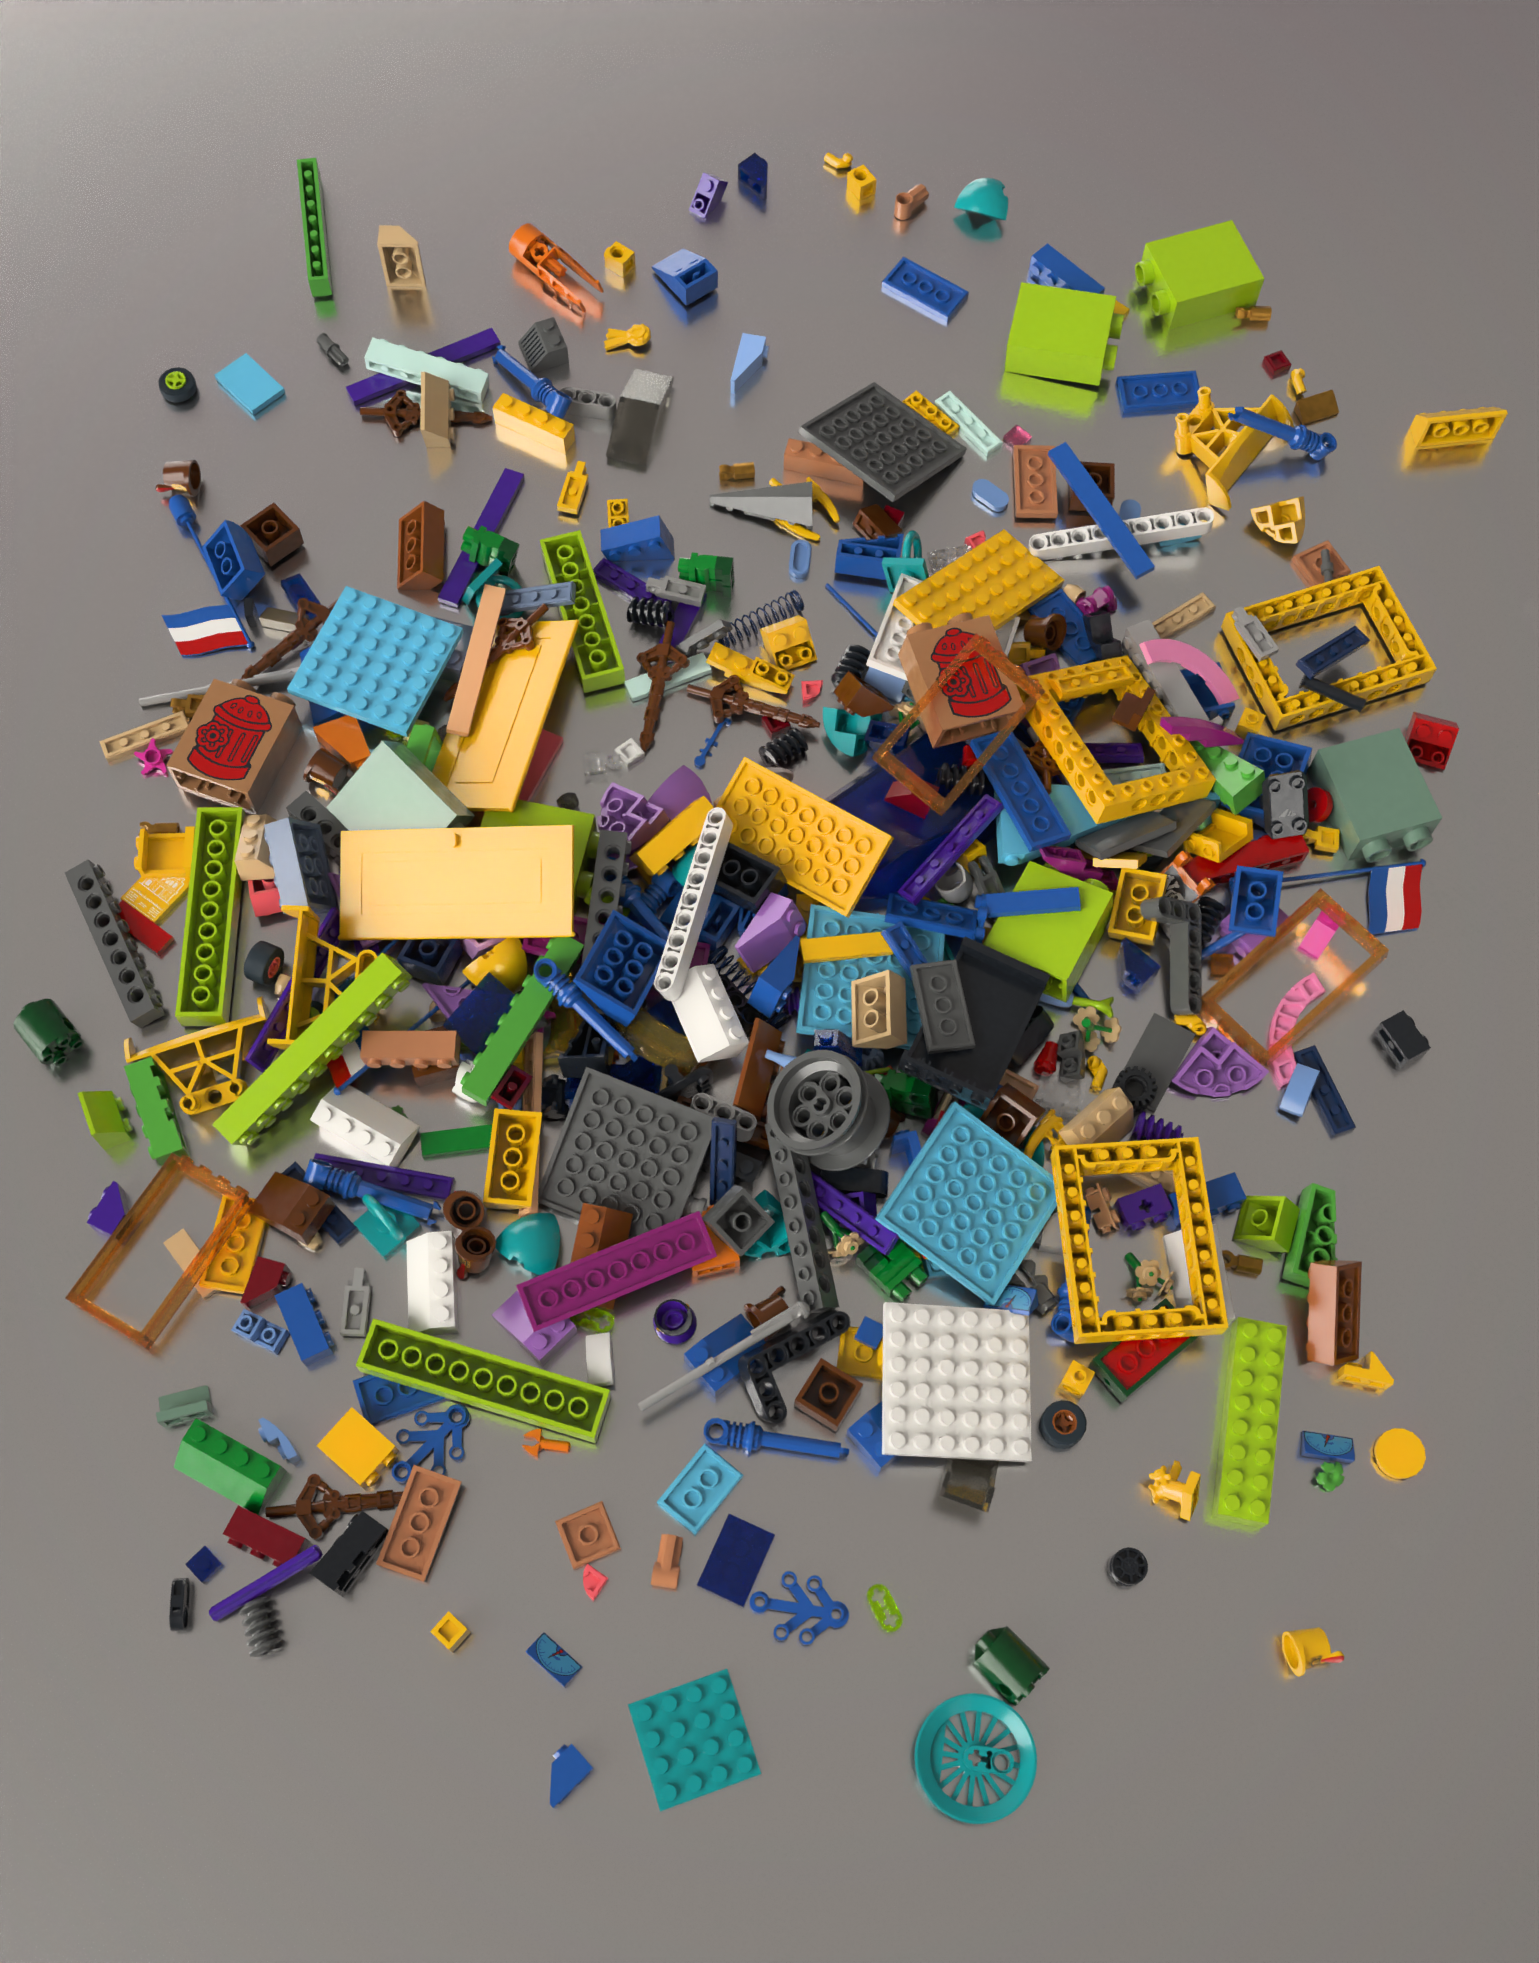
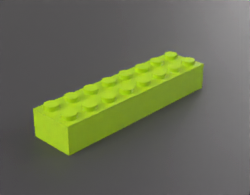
M578 530L541 539V554L550 584L571 581L576 584L575 604L557 607L562 621L579 620L570 649L583 692L587 693L624 684V667L581 531Z
M1238 1317L1232 1323L1212 1519L1258 1528L1269 1524L1287 1326L1243 1317Z

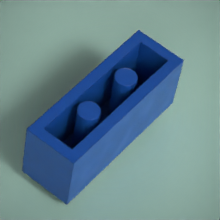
M1235 1172L1206 1182L1211 1219L1219 1216V1212L1228 1210L1230 1213L1240 1209L1242 1203L1246 1200V1195ZM1176 1192L1168 1195V1200L1173 1208L1170 1212L1175 1226L1178 1227L1181 1224Z
M300 1283L274 1295L300 1359L305 1366L334 1354L331 1348L332 1345H335L330 1332H325L322 1324L326 1322L320 1309L315 1310L313 1302H316V1298L311 1288L307 1289L303 1283Z

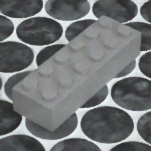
M1150 619L1127 627L1121 643L1123 656H1129L1149 686L1156 690V696L1171 717L1197 718L1210 722L1175 662L1147 664L1139 644L1149 640L1161 639Z

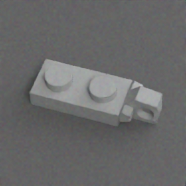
M669 576L660 578V580L648 577L646 591L654 593L655 596L701 607L706 592V585Z
M1242 606L1234 609L1232 618L1235 621L1234 625L1258 661L1260 662L1277 654L1279 647L1257 616L1248 615Z
M354 1268L353 1281H348L347 1285H345L340 1326L341 1336L366 1337L371 1288L370 1281H366V1270L364 1268Z

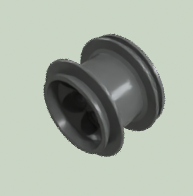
M829 1050L810 1051L788 1063L776 1077L767 1102L769 1124L780 1142L789 1150L808 1156L809 1163L815 1167L827 1171L847 1170L868 1159L883 1141L890 1122V1102L883 1085L874 1076L862 1071L849 1057Z

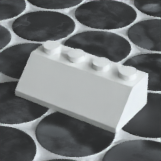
M700 965L690 968L681 995L671 1002L698 1063L737 1057L749 1041L715 965Z
M351 1085L342 1090L341 1095H335L334 1088L321 1099L310 1118V1121L392 1167L399 1166L421 1127L419 1124Z
M1212 1224L1228 1325H1230L1235 1319L1217 1225ZM1179 1230L1164 1235L1163 1238L1170 1273L1171 1271L1174 1272L1171 1279L1174 1280L1173 1290L1177 1308H1183L1185 1305H1193L1182 1231Z
M429 1232L406 1241L408 1328L427 1335L458 1333L456 1250L453 1232Z

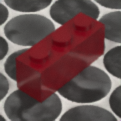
M237 1506L223 1532V1535L229 1538L227 1543L239 1549L243 1545L251 1548L252 1550L249 1554L261 1560H264L265 1556L274 1560L272 1565L276 1567L305 1551L310 1543L306 1538L240 1506Z

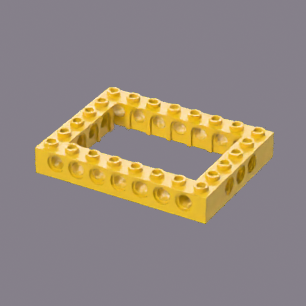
M1380 566L1244 607L1248 615L1257 616L1267 632L1363 603L1396 663L1385 667L1378 666L1375 670L1366 673L1359 672L1356 676L1344 680L1343 678L1338 679L1337 682L1330 685L1363 699L1365 698L1366 702L1427 683L1437 669ZM1234 611L1226 613L1221 628L1275 731L1349 708L1310 690L1306 692L1300 691L1297 695L1286 698L1289 689L1279 676L1278 667L1274 666L1270 657L1260 662L1258 661L1234 625L1235 621L1232 618Z
M1128 655L1021 677L1016 684L1025 707L1024 716L1096 824L1206 798L1216 781V778L1188 740L1180 734L1171 735L1160 726L1161 717H1171V715L1156 694H1154L1138 725V730L1143 732L1150 742V747L1154 748L1161 758V763H1164L1170 772L1112 785L1057 704V702H1069L1070 699L1079 697L1087 698L1088 695L1108 693L1109 689L1060 700L1050 683L1054 678L1126 664L1136 678L1134 683L1113 688L1112 690L1117 695L1118 701L1122 700L1126 692L1142 699L1146 689L1150 686Z
M1189 1137L1054 1146L1050 1157L1074 1343L1085 1344L1223 1334L1228 1328L1199 1138ZM1173 1171L1193 1305H1185L1183 1308L1175 1309L1160 1307L1158 1310L1144 1311L1137 1308L1129 1312L1110 1310L1105 1312L1102 1317H1099L1097 1305L1099 1296H1096L1094 1283L1096 1272H1093L1091 1261L1093 1250L1089 1246L1088 1238L1090 1227L1086 1223V1200H1083L1081 1186L1083 1177L1080 1176Z

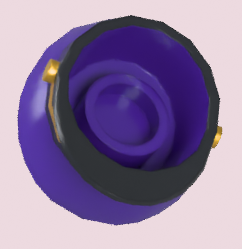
M669 1299L662 1302L656 1308L653 1325L657 1335L662 1340L672 1344H679L688 1340L694 1334L697 1321L694 1311L687 1303L685 1304L677 1299Z

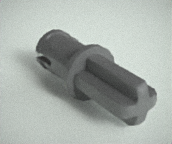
M322 333L317 337V343L326 351V355L332 357L339 365L346 366L349 359L340 350V346L334 343L326 333Z

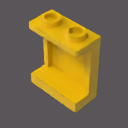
M1216 808L1211 814L1212 823L1198 833L1193 832L1183 842L1184 851L1220 863L1253 840L1252 819L1240 815L1235 816L1231 812Z
M195 826L185 827V833L149 834L145 828L140 829V835L136 837L138 856L134 858L135 870L139 871L142 878L190 877Z
M352 1407L316 1445L363 1489L367 1486L371 1487L380 1477L379 1472L385 1466L389 1467L397 1459L398 1455L396 1454L399 1451L392 1442Z

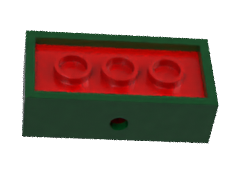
M1165 1298L1152 1310H1158L1160 1307H1165V1309L1175 1308ZM1199 1336L1115 1341L1094 1357L1089 1366L1117 1399L1123 1403L1188 1348Z

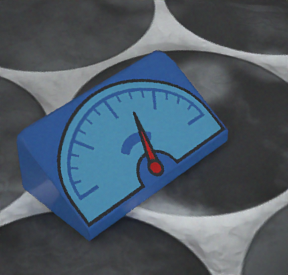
M1007 1285L994 1306L984 1302L983 1308L1009 1310L1014 1314L1029 1316L1038 1307V1291L1033 1288Z
M1302 1431L1301 1456L1351 1464L1355 1461L1353 1438Z
M544 1632L525 1651L565 1688L582 1669V1666Z

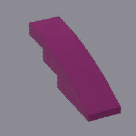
M1161 717L1160 726L1169 734H1180L1188 741L1197 740L1204 747L1244 743V740L1234 731L1217 723L1188 717Z
M1052 845L1039 849L1044 861L1060 872L1081 881L1089 878L1096 879L1104 883L1110 890L1117 891L1118 879L1115 873L1111 870L1094 867L1093 860L1084 859L1080 850Z

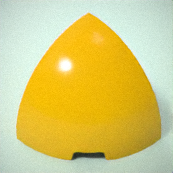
M1304 496L1251 509L1253 519L1258 528L1273 537V540L1281 543H1298L1301 540L1305 528Z
M506 938L486 954L470 963L462 972L474 985L484 991L506 995L515 994L523 987L522 984L527 977L525 951L522 949L519 938Z

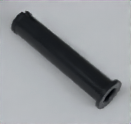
M1305 674L1299 685L1300 689L1301 687L1353 708L1358 712H1361L1366 702L1365 698L1358 697L1319 679L1312 678L1310 680Z

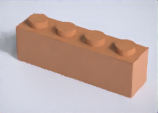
M788 439L784 453V470L863 486L864 481L854 475L813 443Z
M362 1031L360 1058L365 1065L371 1068H380L381 1065H390L394 1068H404L405 1065H414L417 1068H427L428 1065L451 1068L452 1065H459L461 1038L457 1031Z

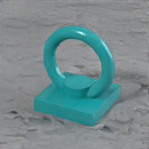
M914 530L909 531L905 537L902 558L883 557L882 567L889 592H894L901 573L922 581L929 577L925 558H922L921 539ZM912 543L914 549V558H911Z
M496 558L468 586L462 601L468 606L476 598V604L479 608L485 584L491 586L504 584L513 590L521 589L522 587L510 577L497 575L503 563ZM524 611L500 616L499 619L503 617L520 618Z
M365 1194L362 1197V1201L368 1210L353 1222L384 1259L422 1228L412 1215L381 1205L370 1194Z

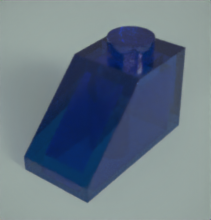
M753 153L738 164V179L765 200L767 199L768 163L764 158Z
M870 720L864 741L873 750L894 753L905 748L911 727Z
M1126 937L1123 939L1119 948L1121 976L1130 989H1135L1140 993L1157 975L1161 966Z
M838 1029L814 1030V1051H834L849 1057L858 1066H862V1048L853 1047L851 1038Z

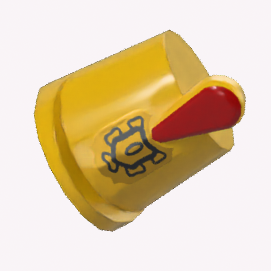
M1320 1627L1283 1632L1282 1646L1284 1655L1291 1670L1298 1677L1303 1676L1308 1668L1326 1662L1340 1663L1344 1660V1655L1341 1651L1331 1653L1328 1638Z

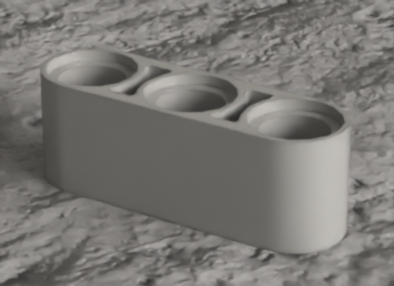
M569 386L559 390L573 399L566 414L606 421L613 420L617 416L616 398L613 394Z
M698 1093L692 1098L690 1107L713 1117L724 1116L726 1119L737 1120V1141L747 1142L752 1138L757 1124L753 1114L705 1093ZM696 1106H701L704 1108V1110H701ZM740 1125H744L748 1127V1129L742 1128Z

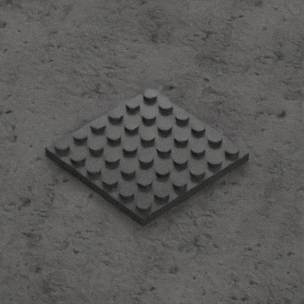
M875 382L801 425L798 432L892 502L965 455L967 450L962 444Z
M586 1067L538 1189V1203L577 1219H580L583 1203L633 1214L628 1239L682 1218L711 1143V1126L714 1117Z

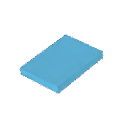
M247 353L214 375L216 380L253 415L285 393L284 388Z
M704 1443L656 1503L696 1536L744 1475Z

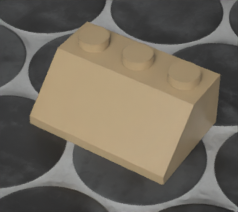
M379 225L377 245L386 286L426 287L418 241L400 226Z
M421 372L420 431L426 447H451V440H454V427H451V420L455 419L454 408H451V401H455L454 389H451L448 380L427 372Z
M267 814L247 815L244 817L234 860L241 881L274 879L275 877L274 868L269 860V846L264 838V825L278 820Z
M886 970L851 981L852 1046L858 1048L889 1049L907 1044L905 978L891 970Z
M1120 1087L1104 1090L1059 1130L1058 1133L1067 1145L1118 1142L1134 1127L1133 1105Z

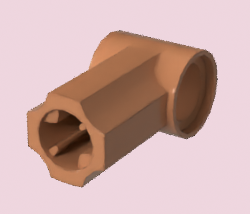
M916 185L907 193L902 192L896 196L894 209L896 218L900 220L910 218L911 211L928 199L929 193L924 185Z
M670 1534L661 1535L657 1562L654 1563L651 1585L677 1589L680 1573L679 1560L683 1546L682 1537Z

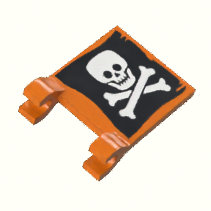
M1181 851L1160 872V874H1166L1168 879L1165 896L1194 903L1216 884L1211 878L1205 877L1197 885L1183 868L1184 865L1193 859L1188 851Z

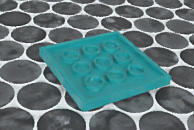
M728 1669L628 1704L660 1812L761 1774Z

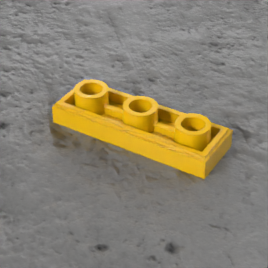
M917 390L902 401L950 437L959 431L957 423Z

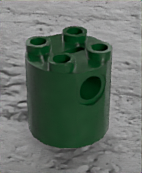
M42 999L28 1003L22 1008L13 1023L16 1032L43 1064L54 1063L56 1066L63 1064L68 1058L67 1055L80 1048L84 1043L81 1034L52 999Z
M1008 1626L988 1630L975 1644V1656L972 1665L1014 1706L1023 1697L1026 1698L1035 1688L1034 1684L1037 1680H1040L1050 1669Z

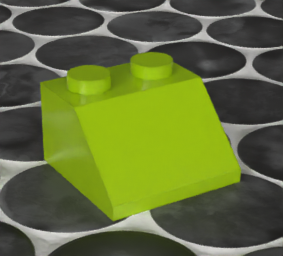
M83 1091L77 1093L91 1136L104 1150L132 1140L130 1131L133 1128L129 1118L124 1117L123 1111L126 1110V1107L121 1097L117 1098L113 1091Z
M1246 1195V1200L1242 1203L1233 1239L1268 1252L1289 1253L1300 1208L1286 1196Z

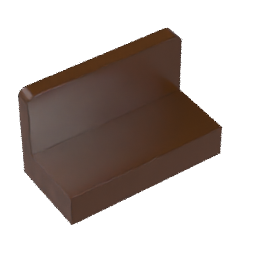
M878 504L861 508L852 524L867 540L878 539V536L885 535V538H891L902 533V529Z
M1148 687L1142 699L1126 692L1111 720L1135 732L1156 690Z

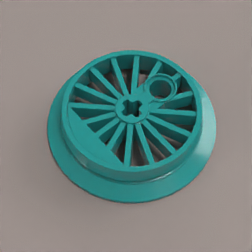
M963 1694L952 1697L938 1705L922 1724L915 1745V1768L923 1791L940 1811L961 1822L986 1824L1010 1815L1028 1796L1036 1776V1747L1027 1724L1011 1706L989 1695ZM965 1712H976L973 1741ZM982 1713L993 1718L979 1742ZM957 1714L960 1715L967 1742H965L949 1720L950 1717ZM999 1721L1006 1730L985 1745L996 1722ZM946 1726L961 1746L945 1737ZM1008 1734L1012 1736L1015 1745L1000 1749L992 1748ZM944 1743L958 1751V1753L943 1751ZM1017 1750L1018 1762H1014L1011 1751ZM974 1751L977 1752L976 1755L978 1757H981V1762H977L975 1766H973L972 1760H968V1755H972ZM997 1755H1003L1007 1759V1768L1003 1771L998 1770L994 1764ZM943 1756L958 1759L953 1762L942 1764ZM960 1766L940 1783L941 1770ZM1013 1767L1017 1768L1014 1780L1006 1775L1012 1771ZM964 1772L950 1798L943 1792L942 1788ZM990 1774L998 1776L1011 1785L1005 1795ZM970 1775L967 1805L956 1802V1799ZM982 1775L1000 1798L992 1804L989 1803ZM975 1777L977 1778L984 1804L981 1807H973Z

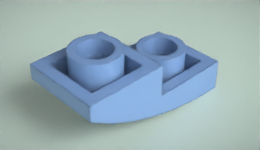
M1297 1063L1282 1099L1280 1110L1302 1117L1310 1101L1311 1093L1318 1080L1320 1071Z
M243 1309L231 1329L234 1333L277 1355L290 1334L288 1330L246 1309Z
M265 1418L259 1419L261 1428L258 1431L264 1443L268 1441L273 1447L281 1444L277 1448L283 1460L288 1459L292 1464L302 1460L293 1443L280 1429Z

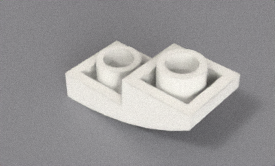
M610 1332L586 1336L588 1383L599 1387L614 1384V1362L612 1360V1337Z

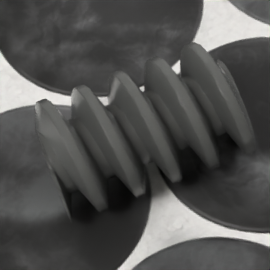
M271 1597L252 1600L246 1603L239 1611L240 1616H247L242 1621L243 1626L249 1627L244 1631L245 1636L252 1637L247 1641L248 1647H255L249 1652L250 1657H263L283 1649L275 1648V1645L281 1641V1637L272 1636L279 1630L278 1627H270V1624L276 1620V1617L267 1616L268 1613L274 1610L273 1607H265V1603L270 1601Z

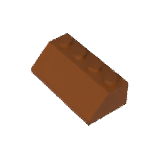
M426 501L421 502L399 519L397 589L400 591L431 590L444 579V510Z
M755 1018L733 1106L753 1114L756 1120L762 1121V1118H767L766 1101L773 1085L771 1083L773 1075H778L780 1067L776 1062L764 1058L765 1053L769 1049L783 1054L786 1041H782L781 1031L765 1021Z
M583 1203L571 1262L628 1240L633 1214ZM616 1298L596 1307L614 1310Z
M1321 1260L1310 1263L1308 1270L1310 1286L1307 1296L1309 1316L1306 1322L1308 1328V1341L1306 1343L1307 1361L1334 1366L1359 1359L1362 1261Z

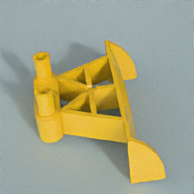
M1201 387L1197 391L1199 403L1189 415L1179 413L1175 417L1177 425L1174 433L1176 451L1182 455L1193 452L1210 468L1205 474L1208 504L1229 511L1232 506L1227 491L1273 435L1236 422L1234 419L1231 421L1228 418V413L1235 414V408H1215V404L1211 401V389L1209 387ZM1272 394L1261 407L1245 408L1294 427L1288 410ZM1240 426H1244L1240 432H1237ZM1226 446L1225 451L1218 457L1217 454Z
M282 905L281 911L298 918L286 1039L267 1040L268 1045L286 1050L320 1016L317 1015L310 1018L313 987L325 988L324 1012L334 1002L335 993L338 995L342 993L336 985L354 972L356 979L378 957L372 950H363L355 957L319 939L320 917L309 906ZM317 945L329 951L326 979L314 978ZM339 956L349 961L340 969H338ZM377 1014V1018L374 1022H376L380 1018V1016H378Z
M263 996L257 998L259 1010L257 1015L197 1031L137 1053L132 1038H127L124 1040L126 1062L132 1064L138 1062L139 1059L151 1056L186 1094L179 1102L182 1111L186 1114L199 1115L233 1104L250 1086L247 1081L240 1079L245 1030L247 1025L260 1021L266 1023L269 1014ZM238 1029L235 1049L207 1057L202 1042L203 1039ZM195 1042L200 1060L171 1069L158 1053ZM234 1056L232 1073L213 1063ZM206 1065L231 1079L230 1081L196 1091ZM196 1068L189 1086L177 1075ZM218 1090L222 1094V1099L219 1103L214 1104L210 1100L212 1092Z

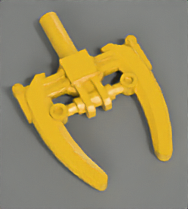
M807 477L806 482L812 481L813 502L818 500L828 511L833 521L839 523L840 517L831 499L821 490L818 484L810 477ZM775 478L769 481V485L772 487L782 485ZM775 519L780 525H784L799 536L820 541L819 534L804 528L800 524L795 523L793 526L789 525L788 521Z
M1054 1109L1049 1110L1042 1118L1027 1142L1024 1154L1030 1159L1043 1138L1050 1140L1051 1150H1053L1054 1146L1067 1145L1058 1133L1064 1127L1062 1123L1064 1121L1062 1117H1056ZM1052 1129L1058 1134L1057 1138L1052 1136Z

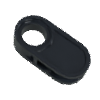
M189 1578L173 1579L169 1615L171 1631H185L187 1629L190 1603Z

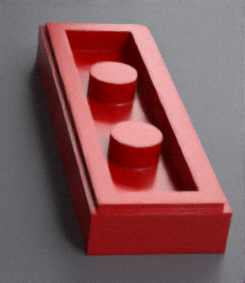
M124 900L118 904L122 910L119 915L121 919L127 922L130 928L128 933L158 956L175 940L173 936Z

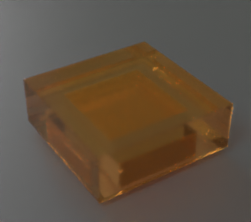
M1213 953L1210 955V977L1233 978V954Z

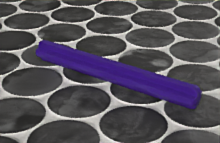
M318 1545L311 1546L212 1606L209 1610V1615L213 1621L222 1619L321 1559L322 1551Z

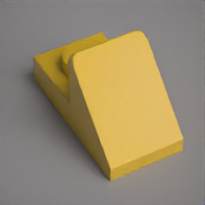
M1373 1351L1365 1355L1364 1368H1362L1361 1364L1350 1362L1338 1369L1337 1379L1385 1390L1394 1383V1379Z

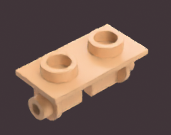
M1095 1183L1097 1189L1095 1190L1094 1187L1086 1189L1084 1196L1091 1211L1096 1209L1101 1211L1093 1215L1098 1231H1101L1103 1235L1110 1233L1111 1227L1119 1231L1118 1223L1121 1222L1117 1210H1112L1109 1203L1112 1200L1111 1194L1107 1187L1103 1188L1099 1183Z

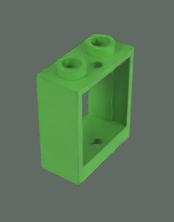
M414 724L407 748L432 772L443 742L435 727L428 724Z

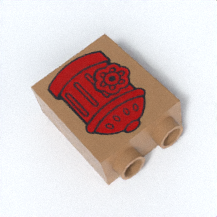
M962 613L951 618L945 626L933 628L931 623H920L907 631V636L898 656L932 748L993 734L1009 728L1012 729L1016 726L1025 711V707L989 615L973 619L971 613Z
M213 679L166 765L177 787L235 807H243L244 810L257 814L302 730V725L295 709V702L288 696L278 692H273L270 697L256 693L253 686L240 679H233L230 684Z

